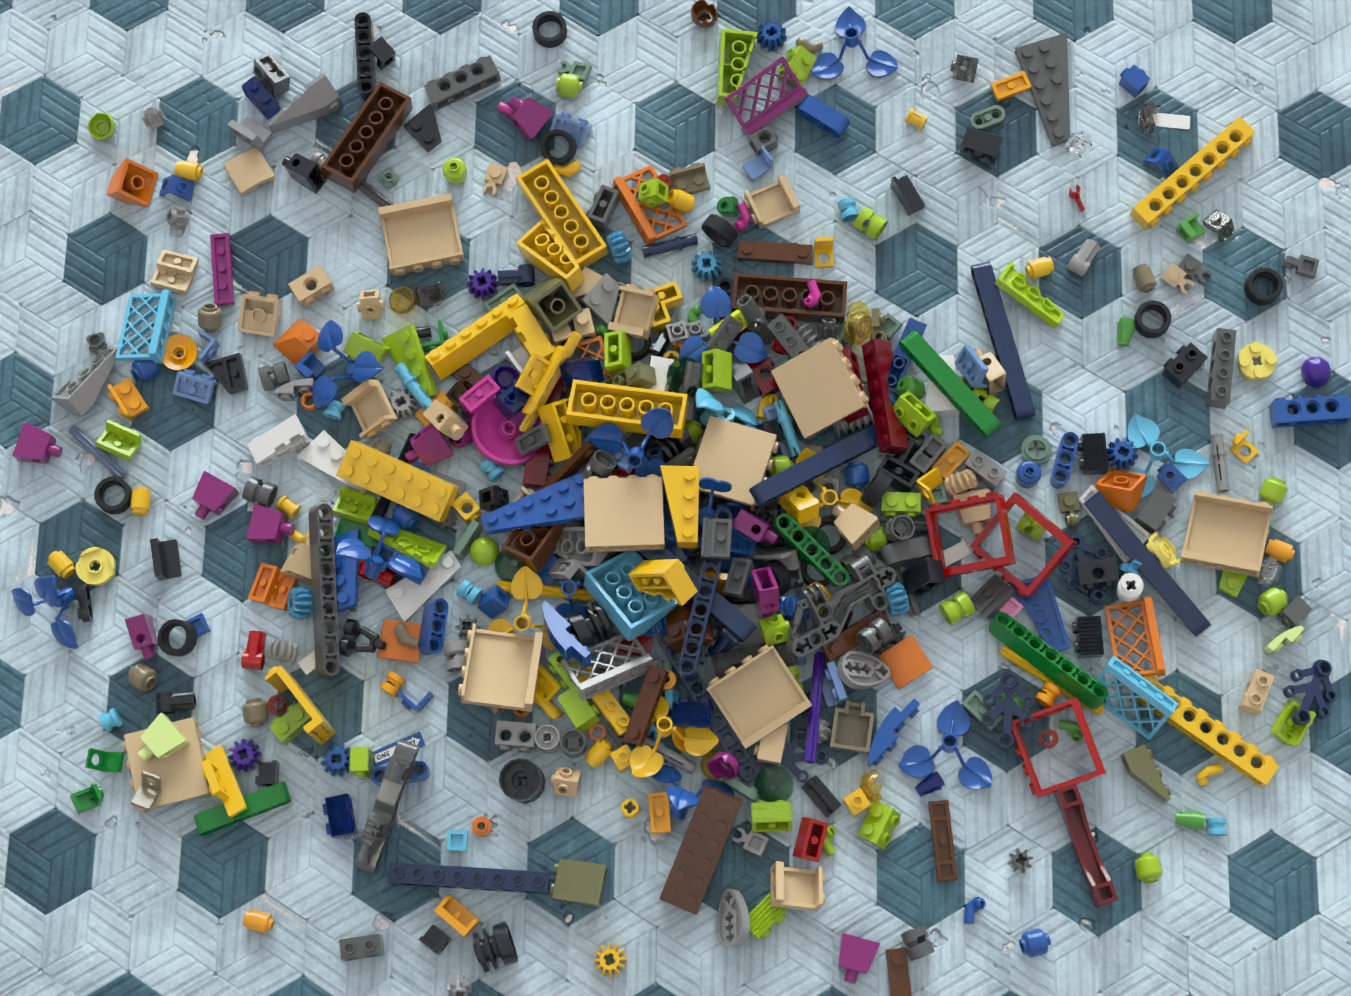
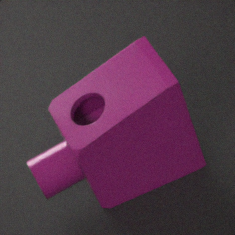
M513 96L507 103L514 110L509 119L526 141L531 140L553 114L551 110L531 97H527L521 103Z
M24 422L12 456L21 462L47 464L50 456L60 458L63 448L55 445L56 439L51 434Z
M431 422L410 439L414 449L405 454L410 464L421 459L424 466H429L454 455L443 434Z
M204 471L192 498L196 504L200 505L194 515L202 520H205L209 512L219 516L239 492L235 487Z
M254 504L246 539L252 544H281L284 534L291 536L294 534L295 525L287 523L288 517L283 513Z
M741 509L732 524L733 528L760 543L767 541L774 545L779 538L778 534L771 531L773 528L771 524L747 510ZM758 527L761 528L760 533H757Z
M770 567L751 570L754 600L758 610L765 618L773 616V612L779 610V587Z
M141 614L125 619L134 649L141 650L144 660L154 658L153 646L158 645V640L151 615ZM146 636V641L143 643L142 639Z
M846 933L841 934L838 967L847 969L844 981L856 984L858 973L865 975L868 973L880 943Z

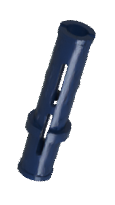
M696 233L682 237L675 236L671 240L641 247L644 258L673 250L681 251L683 250L682 248L698 245Z

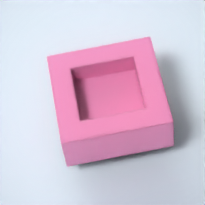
M1012 597L998 612H1005L1014 618L1024 606Z

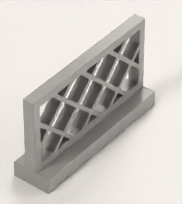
M620 634L590 647L591 654L598 655L596 661L591 660V666H594L591 672L583 671L581 664L578 669L569 667L568 664L578 662L573 657L567 661L565 659L561 660V664L577 688L582 701L647 673L649 666H653V659L649 653L645 652L637 638H634L631 646L621 644L626 638L623 634ZM609 646L615 647V651L613 654L604 652L605 648ZM619 649L629 651L627 657L617 655ZM632 652L642 655L637 659L630 658ZM602 656L611 658L609 665L600 663ZM614 660L624 661V664L619 667L612 666ZM597 667L607 669L603 674L595 673ZM579 675L589 677L587 681L582 683L578 681Z

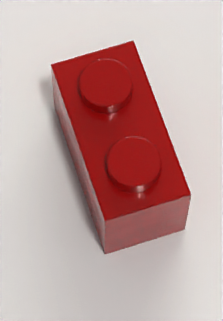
M802 817L792 856L819 862L829 823Z

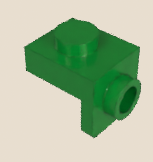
M95 782L89 788L71 794L70 798L77 813L80 814L100 806L104 793Z

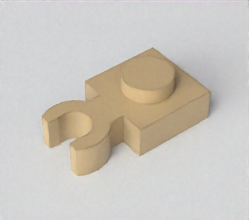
M493 163L489 164L484 177V181L487 182L483 187L484 195H486L489 189H492V197H496V187H502L508 172L506 167Z
M1174 262L1160 276L1173 288L1180 285V289L1184 294H1188L1184 288L1186 284L1195 286L1193 281L1184 279L1187 273Z

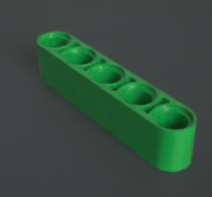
M784 513L773 520L775 531L796 549L827 582L834 587L847 584L849 573L790 515ZM780 518H783L787 521L786 528L780 527ZM794 532H798L801 535L800 542H796L793 539ZM808 545L813 546L815 549L813 556L807 553ZM822 559L828 561L829 567L827 569L822 568ZM836 573L842 575L843 580L841 583L835 580Z
M280 782L243 796L247 809L232 818L228 816L224 804L194 815L199 835L210 834L290 803L292 800L286 782Z

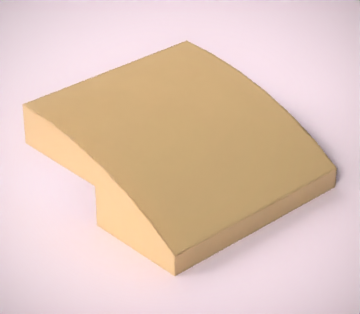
M257 148L248 150L223 164L224 169L240 195L257 190L258 185L272 181L275 178V174Z
M163 249L156 263L157 269L150 281L151 286L187 295L199 259Z

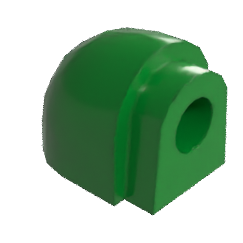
M735 196L721 198L717 203L718 212L727 217L739 216V211L736 207L739 205L738 199Z

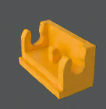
M447 895L434 909L439 916L465 938L480 922L476 916L451 895Z

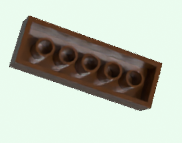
M379 82L321 165L323 177L355 193L412 111L411 97Z
M735 273L731 313L737 309L739 310L736 305L737 300L742 295L748 294L753 297L758 307L765 311V318L775 319L780 314H783L784 316H793L797 321L822 323L823 318L832 317L836 319V323L842 324L845 319L848 281ZM815 280L821 293V298L816 306L810 308L804 304V299L810 293L807 283Z
M707 784L704 786L659 898L660 900L697 915L743 803L742 799Z

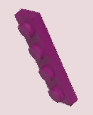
M230 234L210 235L214 303L217 307L235 305Z

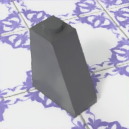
M731 344L726 351L732 353V386L745 405L759 397L760 392L753 371L747 363L741 362L735 357V348Z

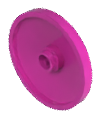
M497 393L473 413L470 422L471 438L478 451L493 463L502 466H518L529 462L538 452L536 450L527 456H520L515 438L524 434L519 430V426L526 414L522 413V410L528 401L527 398L515 393ZM539 415L531 429L542 423Z

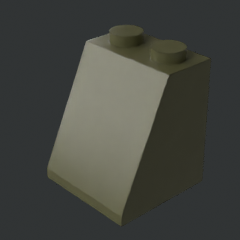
M554 276L548 277L521 297L528 305L532 314L552 333L583 311L563 279Z
M560 858L559 863H555L553 875H556L555 883H551L549 894L556 901L601 908L608 868L603 864Z

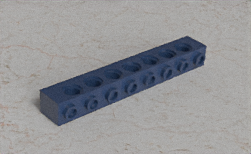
M389 862L387 882L391 885L549 894L551 874L550 872Z

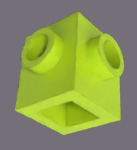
M658 178L640 183L638 200L651 208L667 203L669 186Z
M782 614L759 620L761 636L765 645L771 646L789 641L788 632H791L788 620L784 621Z

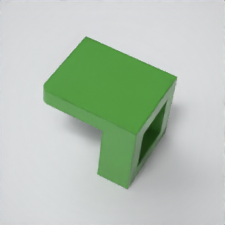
M1198 212L1182 221L1176 229L1187 245L1205 232V229L1197 221Z

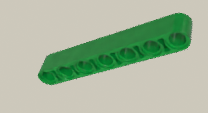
M913 330L899 342L900 347L984 439H988L1002 427L994 414L917 331Z
M998 612L988 627L989 632L995 638L1072 696L1078 698L1088 708L1098 709L1108 696V690L1101 683L1005 612Z

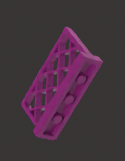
M781 57L728 94L724 99L742 127L740 129L743 134L750 136L807 96L808 93L800 85L786 59ZM781 63L785 68L783 76L775 74L776 67ZM765 74L771 75L769 86L761 85L762 76ZM775 76L783 78L781 89L773 87ZM786 79L792 80L796 87L790 91L784 90ZM749 85L756 86L754 96L746 95ZM760 87L768 88L766 99L758 97ZM772 89L780 91L779 99L776 101L770 100ZM735 95L742 96L740 107L734 106L731 98ZM745 97L754 99L752 109L743 108ZM757 100L766 101L764 110H755ZM743 110L751 111L750 119L744 123L741 118Z

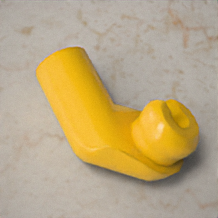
M295 529L292 536H287L298 543L305 544L309 532L304 536Z
M1219 763L1205 767L1196 775L1198 785L1205 786L1209 783L1207 777L1223 773V766Z

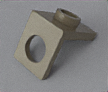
M143 770L141 773L142 784L131 800V805L149 811L161 792V777ZM147 778L153 779L156 783H151Z

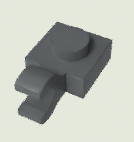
M1302 254L1299 256V259L1287 256L1283 261L1282 267L1288 269L1295 268V274L1314 279L1319 260Z

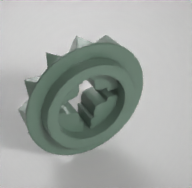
M1031 435L1023 441L1021 452L1023 459L1039 465L1045 463L1050 458L1052 447L1045 437ZM1035 443L1037 448L1042 450L1039 451L1037 457L1035 455V452L1030 451L1034 448Z

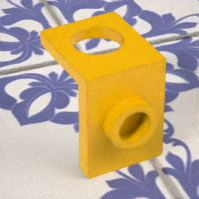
M833 237L815 238V268L834 267ZM821 254H827L829 261L821 263L818 257Z
M1246 430L1242 435L1238 433L1231 440L1233 444L1229 448L1244 464H1247L1259 452L1245 439L1250 432L1249 430ZM1243 446L1248 447L1251 454L1246 457L1241 455L1240 448Z
M937 467L916 480L921 495L932 504H935L932 490L944 482Z

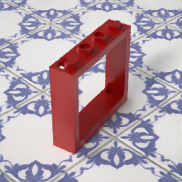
M988 492L985 497L979 498V495L967 497L966 501L960 502V499L950 500L947 505L936 503L931 505V508L925 509L932 556L934 560L942 561L945 578L1016 564L1004 495L997 494V492ZM996 503L1005 556L946 568L937 515Z
M1014 492L1005 502L1007 513L1016 504L1063 544L1028 587L1005 567L991 569L994 572L998 570L1003 575L1001 578L1008 584L1013 583L1020 595L1023 597L1026 595L1033 597L1075 547L1077 542L1020 494ZM998 512L970 545L974 550L972 553L979 559H994L981 545L1000 523Z
M1078 698L1027 715L1031 716L1034 721L1073 708L1095 765L1096 771L1052 787L1041 789L1018 728L1023 726L1020 719L1012 721L1011 734L1018 743L1015 746L1018 757H1023L1024 759L1023 771L1025 776L1030 775L1032 783L1029 784L1032 794H1037L1038 798L1052 794L1058 789L1073 784L1078 785L1106 775ZM1028 718L1025 720L1024 723L1026 725L1031 723L1032 721Z

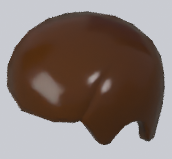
M697 0L692 4L691 19L697 26L709 28L718 21V11L713 3L708 4L705 0Z

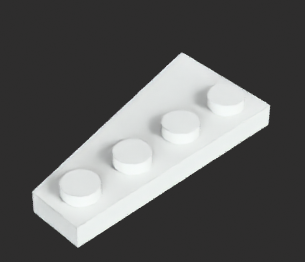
M325 430L297 455L298 459L339 480L353 490L365 494L369 491L336 476L346 450Z
M1091 485L1079 498V501L1123 563L1130 560L1083 504L1098 492ZM1113 508L1144 544L1151 535L1120 509Z
M451 550L442 556L434 569L429 568L430 570L421 585L404 578L385 591L403 621L408 622L410 617L418 612L462 567Z

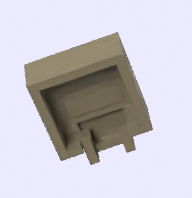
M846 700L844 709L835 708L829 749L869 754L874 713L865 712L866 703H855Z

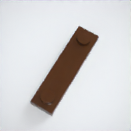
M739 240L737 260L811 265L813 245Z
M587 440L539 490L573 476L590 460L594 452L599 450V448Z
M885 610L873 611L842 630L837 638L821 646L827 662H832L858 646L855 637L856 633L867 627L874 619L881 618L890 626L891 623Z
M649 666L623 741L643 747L669 674L668 671Z
M948 800L929 801L928 809L937 882L957 881Z
M906 948L886 949L890 995L912 996Z

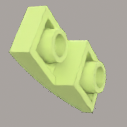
M1298 626L1285 631L1271 641L1263 650L1269 655L1273 651L1277 653L1284 644L1287 646L1292 642L1296 644L1303 636L1301 632L1304 627Z

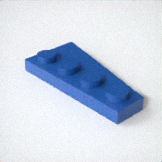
M357 528L334 536L335 553L338 544L346 538L359 540L361 530ZM335 556L337 611L343 612L358 606L359 582H357V575L360 565L358 560Z
M1036 577L1022 580L1021 582L1028 587ZM1050 578L1045 581L1033 597H1028L1027 595L1023 597L1016 591L1017 587L1013 583L1010 584L1042 639L1058 652L1070 649L1071 647Z

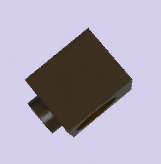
M468 379L457 381L448 391L446 397L457 408H462L459 397L472 388L473 385Z

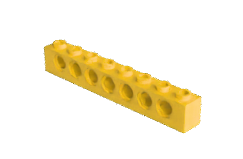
M1241 117L1237 118L1132 208L1130 215L1145 230L1149 226L1154 227L1160 221L1159 218L1163 214L1167 216L1174 209L1173 206L1176 203L1181 204L1187 198L1186 195L1190 191L1194 193L1201 186L1200 183L1203 180L1207 182L1214 175L1213 172L1216 169L1221 170L1227 164L1226 161L1230 157L1234 159L1240 153V149L1243 146L1245 148L1253 142L1254 139L1252 137L1256 131ZM1230 138L1236 139L1237 142L1231 141ZM1217 150H1222L1224 154L1219 153ZM1204 161L1210 162L1211 165H1206ZM1190 172H1194V173H1196L1198 176H1197V177L1192 176ZM1177 184H1182L1185 188H1180ZM1163 195H1168L1171 199L1168 200ZM1154 206L1158 211H1153L1150 207Z
M1154 675L1144 676L1146 680L1179 703L1166 722L1261 788L1268 784L1279 767L1275 763L1276 760L1269 755H1263L1259 752L1258 747L1241 740L1242 737L1238 733L1228 731L1222 722L1212 720L1208 717L1209 714L1206 711L1192 706V702L1189 699L1176 695L1173 688L1160 684L1158 678ZM1137 698L1140 704L1147 706L1146 700ZM1153 710V713L1159 717H1164L1165 714L1159 710ZM1184 713H1189L1192 716L1191 722L1184 719ZM1201 724H1205L1208 727V733L1201 731ZM1217 736L1224 737L1225 745L1218 743ZM1235 747H1238V748L1241 749V751H1242V756H1241V757L1235 755V753H1234V748H1235ZM1251 759L1258 761V768H1254L1251 765Z

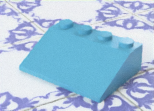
M625 551L585 573L584 579L586 590L597 601L628 642L645 633L678 605L677 600L670 599L668 601L660 594L653 596L636 589L628 574L643 559L635 551Z

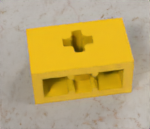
M804 485L779 497V504L799 525L819 517L820 502Z

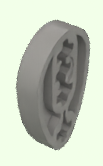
M859 651L846 653L839 659L837 664L840 679L845 685L853 689H869L878 686L888 679L891 673L889 667L881 660Z
M726 889L718 908L716 934L723 946L738 948L745 943L749 935V913L740 891Z

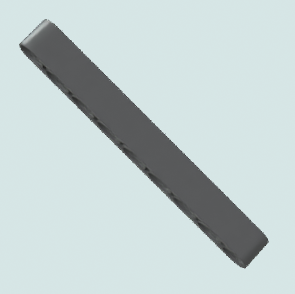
M323 503L310 508L308 516L312 600L314 603L315 669L320 677H329L339 672L340 657L333 511L330 505ZM319 509L322 511V517L319 515ZM320 529L323 531V536L319 532ZM321 548L324 550V556L321 554ZM322 567L325 569V575L321 571ZM323 586L326 589V594H324L322 591ZM323 606L327 608V613L323 611ZM324 625L328 628L327 633L324 631ZM325 645L329 648L328 653L325 650ZM326 664L329 665V672L326 670Z

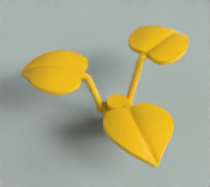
M804 448L799 454L796 464L817 453L809 448ZM816 479L813 480L822 490L819 494L820 507H823V505H833L837 502L845 510L851 504H855L868 512L873 510V508L860 500L863 493L857 489L847 488L842 490L839 500L834 490H826V487H823ZM819 516L816 519L802 523L800 526L809 534H812L819 528L821 517ZM798 532L793 533L794 537H801Z
M528 566L519 569L511 583V592L514 598L517 600L525 598L521 615L514 620V626L511 627V623L508 620L499 618L492 621L487 630L517 634L514 631L515 629L525 631L529 627L543 629L541 631L543 632L542 644L547 649L556 650L549 639L545 626L533 624L531 617L526 614L528 598L536 599L543 591L541 578Z
M660 696L651 722L652 724L656 721L658 733L654 748L652 750L649 746L643 745V747L638 746L632 751L630 755L632 775L637 778H646L659 772L663 766L664 758L656 750L661 737H668L672 732L685 741V751L694 757L706 755L719 743V739L712 731L700 725L687 727L685 729V737L676 730V727H672V720L666 717L669 711V704L664 697Z

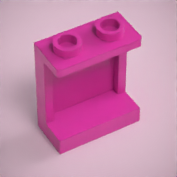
M489 374L459 397L463 412L470 420L477 409L501 391V388Z

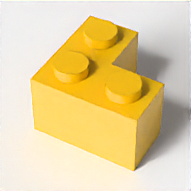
M676 281L653 289L654 293L660 297L651 327L654 334L663 331L666 325L671 324L668 310L683 305V298Z

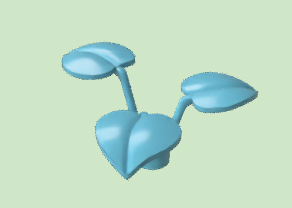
M699 388L696 392V407L706 408L700 415L699 420L707 426L710 416L716 417V412H722L723 405L715 398L717 393L714 392L712 395L709 391ZM735 404L734 408L731 407L739 420L752 426L759 424L756 416L748 408L739 404Z
M1136 413L1132 416L1127 430L1129 442L1133 441L1134 444L1132 446L1137 448H1143L1145 445L1150 447V461L1144 473L1139 468L1129 469L1128 472L1147 475L1153 461L1162 460L1164 456L1171 463L1175 464V467L1187 480L1197 477L1209 466V462L1201 454L1191 449L1178 450L1175 453L1174 460L1169 455V452L1166 451L1165 444L1157 441L1160 433L1157 424ZM1147 475L1141 498L1149 495L1154 489L1155 480Z

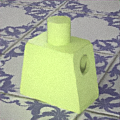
M161 712L142 734L141 739L146 746L138 754L144 761H147L154 754L160 760H164L188 745L189 741L170 719Z

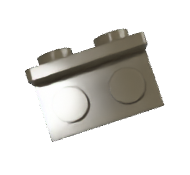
M693 163L689 167H677L669 172L672 189H679L690 195L710 190L705 163Z

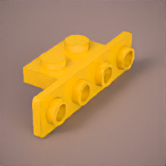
M558 345L549 361L536 353H532L515 387L530 395L522 413L531 416L537 410L541 396H544L547 392L549 381L555 377L557 373L556 368L566 356V347Z
M539 663L534 703L540 705L548 717L556 720L561 718L564 713L551 700L563 686Z
M591 665L586 669L582 668L583 671L591 672L593 669ZM582 675L578 677L579 683L589 679V677ZM608 690L592 697L591 699L619 736L624 734L630 717L612 693Z
M219 745L205 754L206 760L201 762L204 769L202 774L209 782L210 786H208L211 795L213 797L217 796L223 801L228 816L232 818L247 809V805L223 746Z

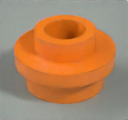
M481 816L473 821L472 830L477 836L484 837L491 832L492 824L488 818ZM480 823L485 824V828L483 830L478 829V825Z

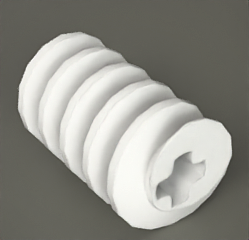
M1135 573L1123 575L1116 589L1118 598L1125 603L1138 600L1143 591V580Z

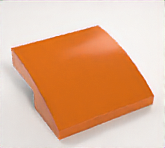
M261 562L248 599L287 612V596L292 588H296L299 580L280 573L281 569L277 566Z
M384 619L380 639L386 642L387 645L385 650L378 649L377 658L417 664L420 654L418 643L421 624ZM398 623H404L407 626L408 635L418 639L416 648L406 646L397 641L394 628Z
M913 635L908 636L878 656V659L889 667L890 677L898 690L933 669L932 664Z

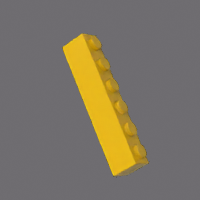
M518 293L511 296L508 300L424 356L433 372L442 381L512 333L513 328L507 314L525 305L526 302Z

